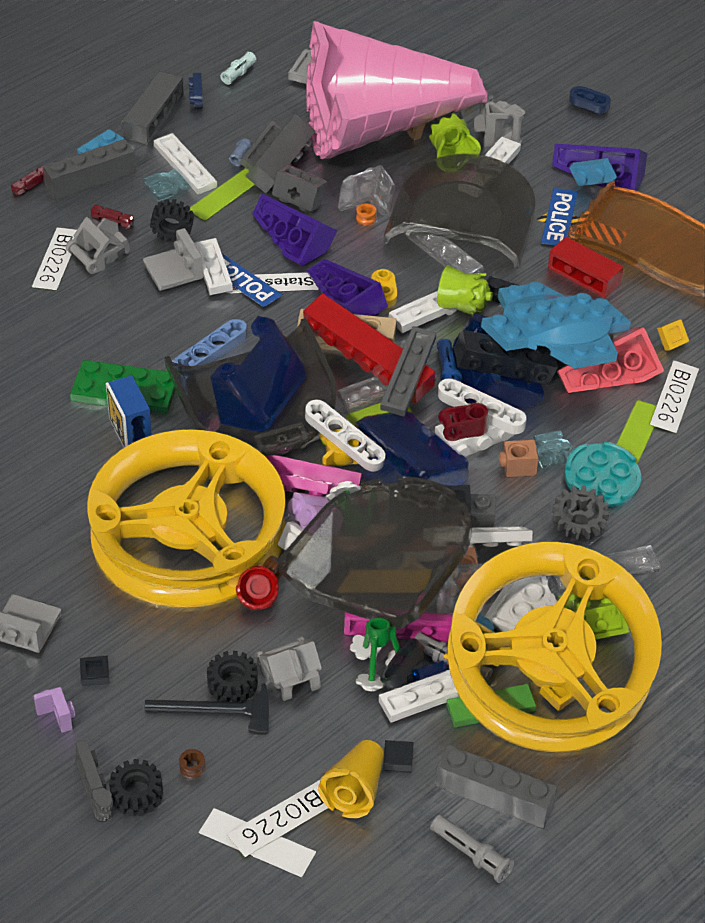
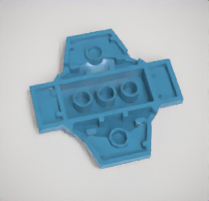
M540 282L499 288L498 299L504 314L482 318L481 327L506 351L521 348L537 350L539 345L549 348L551 356L574 369L616 362L618 352L609 334L628 331L631 325V321L606 299L598 298L593 300L590 295L585 293L564 296Z

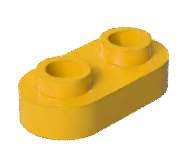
M386 269L376 270L372 273L371 279L381 283L388 304L386 308L393 307L397 303L395 276Z

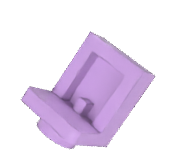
M61 687L44 690L33 696L38 716L54 711L61 733L73 730L71 718L75 717V711L72 702H66Z

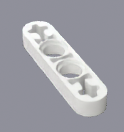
M444 379L439 383L438 398L442 402L452 407L469 405V403L465 402L466 399H475L476 403H482L488 409L499 411L497 414L488 413V424L510 434H519L525 430L526 415L521 410L454 379Z
M321 400L308 402L305 409V419L311 426L366 470L374 472L382 469L385 452L379 445ZM331 424H338L342 427V430L333 432L328 427ZM350 439H357L361 442V445L352 447L347 442ZM375 456L378 457V460H376V459L369 460V457H371V458H374Z

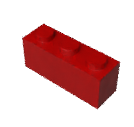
M568 237L562 239L549 253L548 268L605 299L621 285L624 266Z

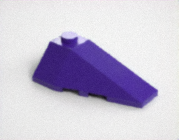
M555 143L552 166L572 174L569 167L573 163L608 158L617 177L613 182L595 185L613 193L636 194L645 176L647 153L641 149Z
M261 194L252 213L262 228L271 235L272 241L281 248L282 254L302 266L326 253L338 231L264 194Z
M326 259L321 260L306 270L323 294L352 314L377 316L383 309L388 307L381 283Z

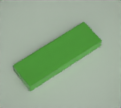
M528 684L493 690L503 700L526 713L536 711V704ZM460 697L447 699L446 706L454 728L480 723L466 708Z

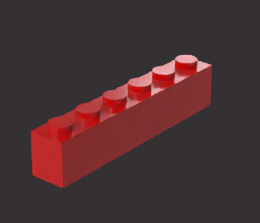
M323 293L303 310L304 326L310 333L317 334L327 345L334 346L347 359H352L364 371L375 375L384 385H389L403 348ZM427 365L424 367L411 402L414 404L435 386V371Z

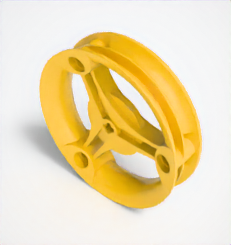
M175 430L140 439L120 450L103 465L92 482L89 491L87 512L91 527V545L100 569L121 590L149 603L167 607L190 608L213 605L237 596L236 585H238L240 575L246 569L263 566L270 556L277 557L278 561L283 549L278 546V542L285 528V491L278 472L271 462L257 449L225 434L205 430ZM182 466H198L199 468L186 484L164 490L152 502L119 508L116 503L129 486L149 474ZM207 479H210L211 482L208 487H203ZM245 482L253 489L262 503L263 525L255 540L234 543L224 532L227 524V508L223 499L218 494L224 483ZM124 538H156L164 545L172 548L193 549L208 559L213 566L197 570L159 568L134 558L121 547L120 543ZM213 541L221 549L220 551L212 544Z
M538 542L517 546L494 556L484 563L467 581L458 597L452 617L447 648L448 665L454 687L460 699L470 713L484 727L502 739L523 748L542 752L564 753L579 751L601 744L622 731L641 710L656 676L661 658L662 640L661 629L653 604L641 585L623 567L610 558L582 546L561 542ZM529 577H560L566 590L554 606H543L529 611L518 621L513 630L483 634L476 624L477 617L484 604L503 587ZM572 593L583 598L577 612L565 608ZM589 599H609L622 614L631 632L634 643V663L624 688L607 689L592 667L596 654V640L591 627L584 620V611ZM511 646V650L485 651L489 647ZM466 648H472L476 652L467 651ZM494 664L516 666L527 677L537 683L547 686H562L581 704L586 711L585 716L569 719H551L521 711L503 700L492 690L480 673L482 665ZM583 678L596 696L592 698L578 680ZM600 708H606L611 713L603 712L600 710Z

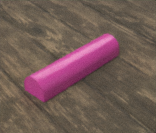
M346 606L344 635L365 636L367 622L373 618H384L389 621L390 627H396L397 639H412L419 632H422L438 642H448L453 614Z

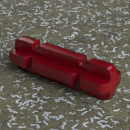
M44 165L22 177L20 182L19 180L11 185V191L19 196L25 192V189L27 191L39 184L41 179L44 181Z
M97 204L91 208V216L99 220L106 218L116 222L118 226L121 224L122 227L128 229L134 224V217L126 213L123 215V212L107 207L104 209L103 206Z

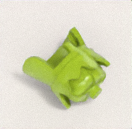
M453 113L451 118L442 117L439 124H431L432 134L429 135V138L437 150V159L443 168L452 171L462 170L475 162L480 154L481 146L478 140L470 135L464 119H459Z
M447 265L442 272L439 282L438 306L446 309L457 308V310L463 313L481 316V311H484L487 307V301H492L493 292H490L488 282L483 279V277H486V273L466 274Z

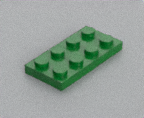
M83 360L70 392V399L75 402L108 406L106 383L132 375L150 408V412L168 415L179 382V373Z

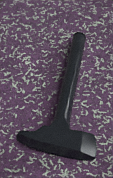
M265 683L261 684V691L254 695L252 700L243 702L145 700V711L243 713L251 716L248 726L249 730L261 733L269 731V700Z

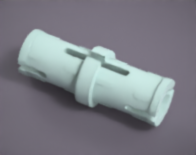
M246 52L239 60H234L231 66L221 73V80L229 85L238 76H243L246 70L255 64L256 56L252 52Z

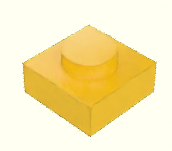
M681 319L674 320L657 328L665 351L689 342Z

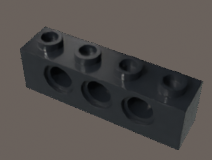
M462 330L454 346L457 367L546 385H549L558 369L556 358L550 355L551 351L549 348L540 345L537 350L521 348L506 351L488 334Z

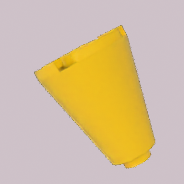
M362 740L323 774L318 785V792L321 800L330 810L333 811L336 808L342 811V816L346 818H360L370 812L375 803L384 758V751L381 746L371 740Z

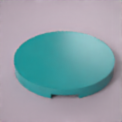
M604 441L603 444H582L575 448L568 456L564 469L565 481L570 490H572V486H575L577 491L581 490L582 486H586L587 492L594 488L596 489L595 495L603 494V503H608L609 507L620 506L633 499L639 490L642 480L636 458L623 447Z

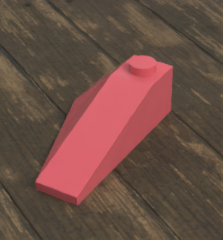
M635 327L611 339L618 352L616 362L576 369L566 365L557 370L567 393L640 383L664 372L645 328Z

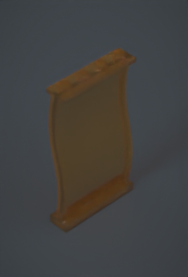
M615 181L600 189L598 197L595 200H591L587 211L582 212L578 222L570 227L568 238L583 246L622 259L673 288L705 297V224L670 204L648 194L616 187Z

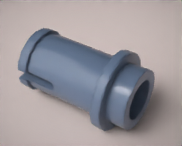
M245 138L239 140L236 143L234 152L229 157V161L235 166H240L239 161L252 146V142Z

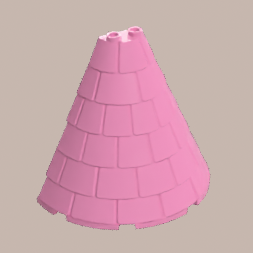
M313 21L309 45L313 62L307 64L306 107L307 112H310L311 122L308 125L315 130L311 136L313 140L311 144L315 154L320 156V159L333 158L346 151L354 150L373 141H379L400 131L408 130L426 121L430 122L451 112H457L478 103H486L487 90H485L483 80L476 69Z

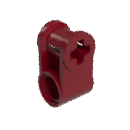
M482 403L448 407L441 410L438 414L439 422L444 427V438L448 441L480 437L488 431V408Z

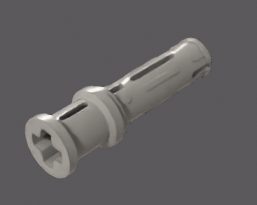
M439 814L433 820L430 829L471 857L475 867L485 869L494 876V880L498 883L503 882L509 876L514 867V860L501 856L494 851L493 845L482 844L442 814Z

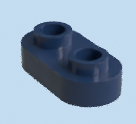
M193 73V77H189V90H193L189 91L190 104H194V108H203L202 74Z
M576 86L570 90L569 101L573 105L593 111L596 114L609 111L611 98L608 95L583 86Z

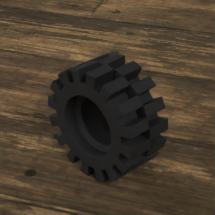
M165 199L164 203L160 201L158 205H155L150 228H153V234L158 233L157 237L159 239L163 236L164 241L168 242V239H171L174 242L177 239V230L185 228L188 234L191 233L194 221L193 211H189L190 207L188 205L184 207V202L182 201L178 204L176 199H172V202H169V199ZM167 218L175 219V220H177L179 223H170V222L166 221L165 219H167Z
M234 650L233 655H229L228 651L223 652V657L219 654L216 655L215 661L211 659L209 667H207L209 693L211 695L214 694V699L217 701L222 697L224 702H228V700L237 702V699L243 702L246 701V696L251 698L253 691L256 692L258 684L257 665L254 663V659L251 656L247 659V654L244 652L238 656V651ZM229 673H238L243 676L241 680L236 682H228L222 679L224 675Z
M133 759L134 764L131 765L127 760L123 762L124 768L118 765L115 768L116 773L112 771L110 775L109 788L113 798V806L116 809L119 807L120 812L123 814L128 810L129 816H134L135 811H139V816H143L145 809L151 813L154 811L153 805L158 807L160 799L163 798L161 772L156 769L153 763L149 766L147 760H143L142 764H139V759ZM133 782H142L148 786L146 790L140 793H129L125 790V787Z

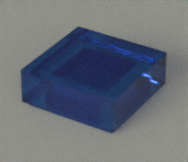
M444 660L413 669L411 671L413 680H420L445 672Z

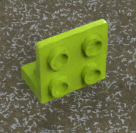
M572 593L565 608L577 612L583 598ZM589 599L584 611V620L591 627L595 640L629 633L624 617L609 599Z

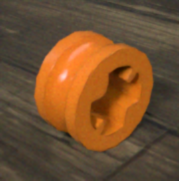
M368 203L359 205L356 209L357 222L362 225L373 224L376 221V207Z

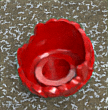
M251 567V569H246L240 575L238 585H236V594L245 607L252 610H262L270 607L278 596V579L273 571L267 567Z

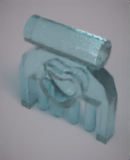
M176 169L171 170L170 174L162 172L143 178L144 184L150 186L151 190L154 189L153 193H156L155 195L158 197L159 202L177 195L179 188L183 191L189 188L188 182Z
M562 431L533 436L535 445H537L538 461L542 469H547V465L550 467L553 465L551 459L555 465H559L558 459H560L562 464H565L562 453H564L567 459L574 450L572 444L568 440L563 439Z

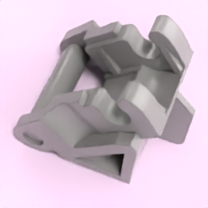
M488 95L486 103H480V114L474 117V130L483 132L484 146L493 147L501 137L522 145L521 126L522 119L525 117V111L515 103L510 105L506 101L501 100L494 103L493 95ZM512 117L513 128L505 124L504 120Z
M85 217L75 232L74 239L66 244V250L70 254H74L86 266V270L90 274L105 270L108 263H112L118 258L117 252L121 249L125 253L130 251L127 239L118 231V224L106 218L99 222ZM95 248L97 250L93 260L83 251L84 249L90 251Z
M299 637L293 643L266 652L261 650L255 652L256 660L263 676L270 678L277 689L281 688L283 701L292 698V688L296 684L309 680L312 691L321 688L318 671L322 670L314 641Z

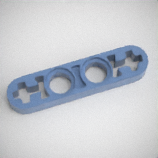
M233 319L213 331L173 360V372L179 373V379L183 380L189 379L246 339V323L240 319ZM215 341H223V342H225V343L222 344V345H215V344H213V342H215ZM198 353L207 354V356L201 358L195 355Z

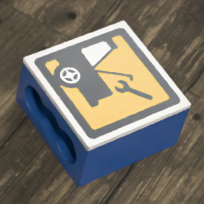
M133 376L106 383L109 419L123 447L125 448L140 439L151 436L150 408Z

